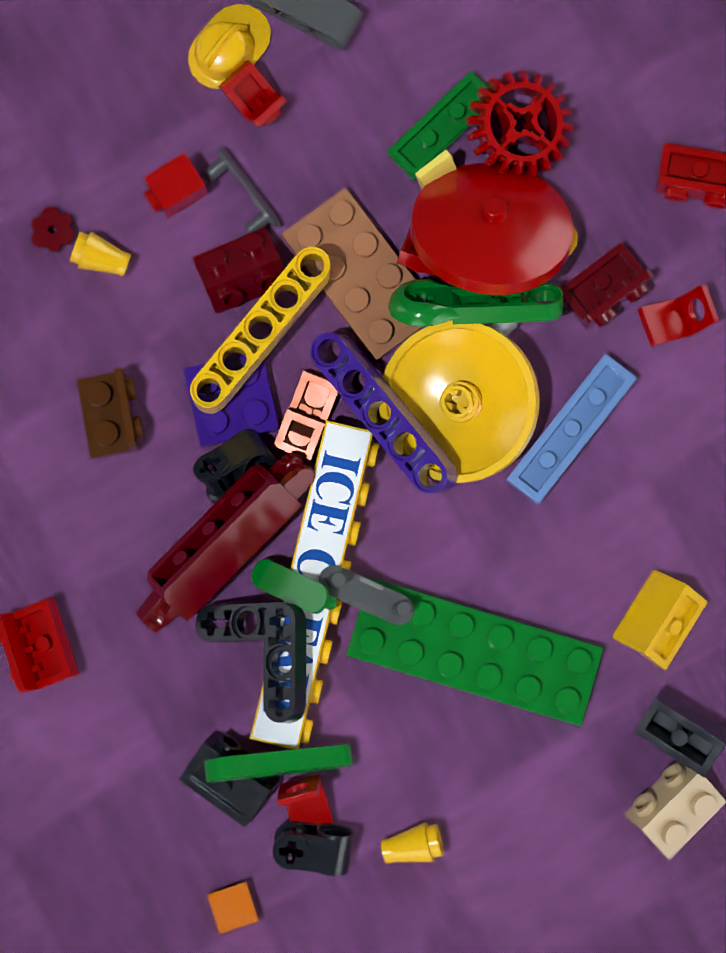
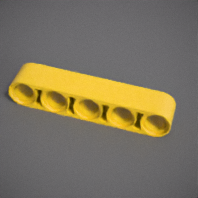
M307 247L298 252L194 377L190 385V394L195 406L200 411L209 414L221 411L325 287L330 279L331 266L329 257L324 250L318 247ZM316 260L323 265L324 269L318 276L308 277L301 271L304 263ZM291 291L298 296V301L293 307L282 308L275 302L277 296L281 292ZM257 322H266L271 325L272 332L265 339H256L250 334L251 327ZM235 352L243 354L247 360L244 367L240 370L232 371L224 366V361L229 354ZM211 383L219 386L221 389L220 395L215 401L204 402L198 397L199 390L205 384Z

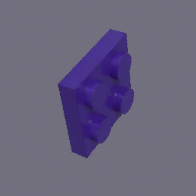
M241 355L225 359L224 366L232 371L240 370L246 364L247 358ZM264 360L221 411L213 414L200 411L195 406L190 394V385L205 364L183 369L201 448L223 444L243 430H253L258 435L279 431ZM205 384L199 390L198 397L204 402L215 401L219 397L221 389L215 384Z

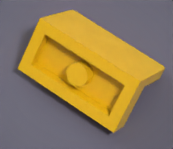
M653 570L615 630L613 638L617 642L639 652L652 664L666 671L708 601L689 585L657 570Z

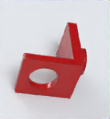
M706 284L694 288L679 298L643 306L637 310L651 347L692 337L719 322ZM696 298L704 306L705 313L702 321L695 316L693 311V302Z
M320 773L280 783L277 803L278 806L286 805L290 821L315 824L335 823Z

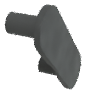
M220 146L217 149L220 157L204 170L207 177L214 181L224 171L229 169L234 177L239 180L251 196L252 201L261 211L245 225L249 233L263 228L269 223L274 227H278L280 221L234 158Z
M328 566L319 575V583L326 586L329 595L391 624H406L414 614L413 603L408 597L341 566Z

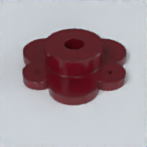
M52 206L44 208L41 212V217H35L31 220V227L34 230L31 235L33 245L37 248L47 247L50 252L56 253L61 249V245L71 244L75 239V232L70 227L72 224L71 216L66 213L60 215L59 210ZM52 228L56 229L54 233H49Z

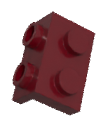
M266 227L192 257L216 314L262 296L284 270L279 254Z
M620 242L560 289L563 292V301L586 330L595 323L599 328H602L619 314L615 308L627 299L633 304L650 291L647 284L651 281L653 274L649 269L644 271L625 245Z

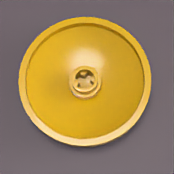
M453 320L425 327L404 341L393 354L384 371L383 378L454 463L458 475L456 483L479 481L501 472L520 456L533 435L539 414V389L536 375L520 347L495 328L485 324L453 325ZM385 402L379 406L382 424H385L391 416L390 407ZM408 433L402 441L403 450L408 455L412 454L416 449V439L411 433ZM434 464L429 468L427 476L441 481L442 471Z

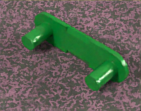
M260 560L252 570L251 580L256 588L290 604H295L307 612L319 613L323 609L333 610L336 607V598L329 595L328 589L324 584L271 560Z

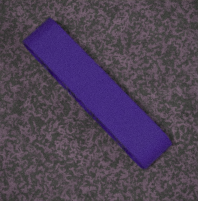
M322 333L317 336L310 348L313 362L419 491L427 494L445 493L451 490L456 484L458 477L454 463L355 342L342 334ZM336 341L340 347V355L336 361L331 362L327 356L328 346ZM360 371L364 375L366 383L363 390L357 393L352 387V380L354 375ZM385 402L390 407L391 416L385 424H382L377 417V410ZM408 433H411L416 439V449L410 455L405 453L402 447L403 438ZM434 464L442 471V479L437 486H433L427 476L429 468Z

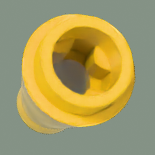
M80 231L69 261L78 264L77 269L112 273L123 277L131 254L122 251L90 231V234Z
M424 822L391 838L381 840L382 854L386 864L394 862H435V858L444 856L442 837L437 824L428 825Z

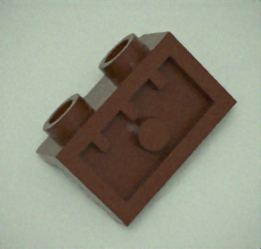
M120 367L115 368L114 373L76 379L91 460L139 451L137 440L144 439V432L140 415L133 416L130 401L137 400L133 376L126 377L123 368Z

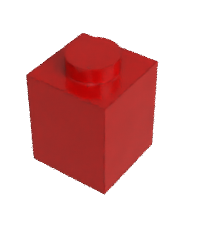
M185 152L144 177L148 188L143 192L144 197L155 213L162 210L167 219L208 195L205 183Z

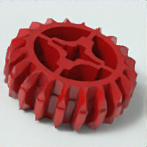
M526 70L518 72L516 80L510 71H506L502 74V83L496 77H492L488 80L490 90L484 87L477 90L476 94L482 102L472 101L469 104V109L478 114V116L474 115L466 118V125L477 127V130L469 133L467 139L468 141L479 139L481 145L476 147L473 153L475 156H478L485 151L489 155L484 160L483 165L485 167H490L497 161L500 164L498 168L500 173H506L509 166H512L515 175L522 176L524 168L531 177L537 175V166L543 172H547L552 168L549 159L558 162L563 158L558 148L569 147L571 141L561 134L572 132L574 126L563 122V119L572 115V110L570 108L560 109L559 104L565 101L566 95L559 94L554 98L551 94L556 87L554 82L548 83L543 88L540 86L542 74L537 73L529 82ZM509 94H521L532 100L528 105L520 108L510 102L508 104L504 103L500 97ZM542 109L548 120L547 138L544 137L545 132L540 128L537 121L538 114ZM492 111L496 113L495 118L502 127V134L497 141L494 138L490 125ZM521 117L525 123L522 126L523 130L517 132L514 127L517 123L516 120ZM516 141H519L529 147L534 145L539 152L534 155L520 156L506 150Z

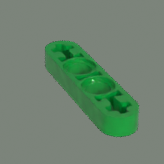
M344 744L227 756L205 760L203 763L206 782L214 783L346 768L353 766L351 745Z

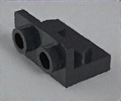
M215 730L201 745L179 778V781L243 827H246L269 793L279 782L281 776L207 783L203 761L250 754L241 748L240 743L234 737Z

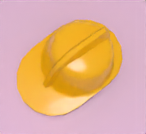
M234 4L224 7L201 30L189 49L188 64L192 75L200 84L210 89H219L218 86L245 61H250L255 65L270 44L271 29L268 19L260 10L250 5Z

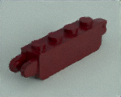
M290 452L285 454L268 471L262 465L251 466L148 570L147 582L154 590L135 614L151 631L157 633L178 615L188 622L302 507L297 499L314 482L315 473L310 466L302 464L303 461L294 452L292 454Z

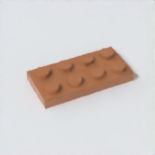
M346 187L281 233V237L295 256L307 247H318L328 255L331 274L322 292L376 363L402 345L410 336L425 328L406 325L398 322L391 316L388 309L391 294L401 284L415 280V278L405 266L397 264L398 256ZM310 260L303 264L311 277L318 276L324 269L323 265L316 260Z

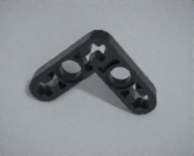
M283 602L210 605L204 607L197 615L195 623L196 632L204 641L214 643L264 642L263 706L267 717L273 722L289 724L301 719L306 708V616L304 611L295 604ZM249 612H253L257 617V627L251 634L245 631L243 624L244 618ZM290 617L289 625H280L281 618ZM218 619L229 621L230 628L218 627L212 629V621H217ZM291 639V645L279 644V640ZM287 651L292 658V666L289 672L282 674L278 668V659L283 652ZM279 681L290 682V687H279ZM289 700V708L280 709V701Z

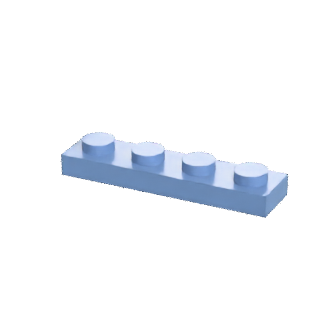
M605 353L512 471L506 482L538 506L630 389L637 377Z

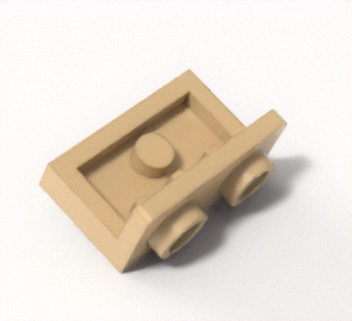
M676 761L663 771L661 777L645 793L635 799L633 805L625 812V816L642 831L661 854L670 860L726 803V800L706 777H702L681 762Z

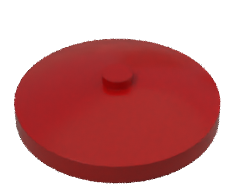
M475 163L456 167V170L425 185L419 193L413 206L411 218V238L418 256L435 275L444 281L474 293L509 295L525 292L544 284L559 272L570 252L573 237V221L568 206L552 186L537 176L531 177L525 170H523L522 176L514 174L512 166H509L506 173H500L498 169L500 164L494 163L490 167H485L483 163Z

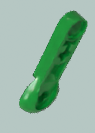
M415 279L401 284L394 290L390 297L388 309L391 316L398 322L418 327L434 326L453 320V325L553 321L562 315L563 292L555 285L542 284L531 290L516 294L486 295L470 292L458 287H451L432 279ZM546 301V302H552V303L543 304V303H538V302Z

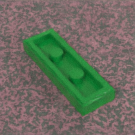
M470 71L388 149L386 155L415 182L417 180L416 172L443 151L452 147L472 127L466 125V118L474 115L478 116V114L469 109V104L472 101L482 102L476 92L481 87L490 90L489 87Z

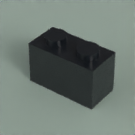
M664 689L660 690L634 731L635 734L702 777L706 776L726 745V729Z

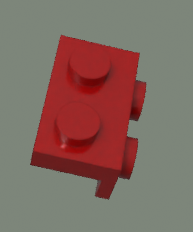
M664 143L655 193L664 194L666 200L673 202H687L688 198L702 200L704 201L703 205L710 208L726 209V153Z
M55 598L44 599L15 612L0 614V643L4 647L9 662L10 677L20 694L39 691L80 675Z

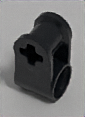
M243 430L211 452L199 457L193 466V473L197 480L205 484L207 497L215 504L251 466L262 465L268 471L276 463V459L255 431ZM209 464H211L213 469L215 470L214 473H211V471L209 470ZM220 483H224L225 487L227 488L226 491H223V489L220 486Z
M286 821L276 829L272 849L273 858L280 867L287 870L317 872L327 876H343L349 872L354 832L349 827L339 824ZM288 841H295L296 848H287Z

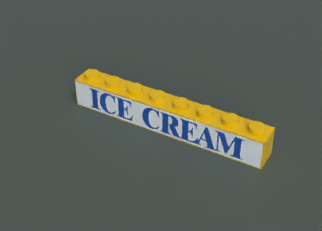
M326 421L314 469L315 478L313 479L314 482L310 485L290 570L319 582V575L322 570L328 566L337 565L350 571L352 562L344 559L348 544L356 546L361 522L354 521L357 505L365 507L370 483L364 482L363 479L366 467L375 466L380 445L373 442L374 436L369 430ZM337 600L336 607L333 610L323 609L319 613H310L303 610L306 616V708L302 718L290 724L277 723L270 720L264 712L262 685L250 735L251 740L291 750L300 749L301 743L309 744L314 720L307 719L310 703L318 705L323 680L316 679L320 663L328 664L333 641L327 640L326 635L329 623L337 625L342 601ZM290 617L281 618V626L290 624ZM280 639L279 644L291 645V639ZM287 651L283 652L278 659L280 672L286 674L292 666V658ZM279 681V687H290V682ZM289 700L280 701V709L289 708Z

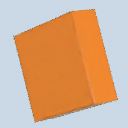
M247 881L207 895L219 934L259 921Z

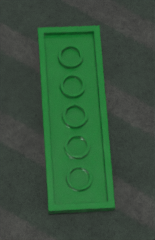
M369 578V580L408 597L413 603L414 614L406 624L394 625L360 610L346 653L347 657L581 727L604 648Z

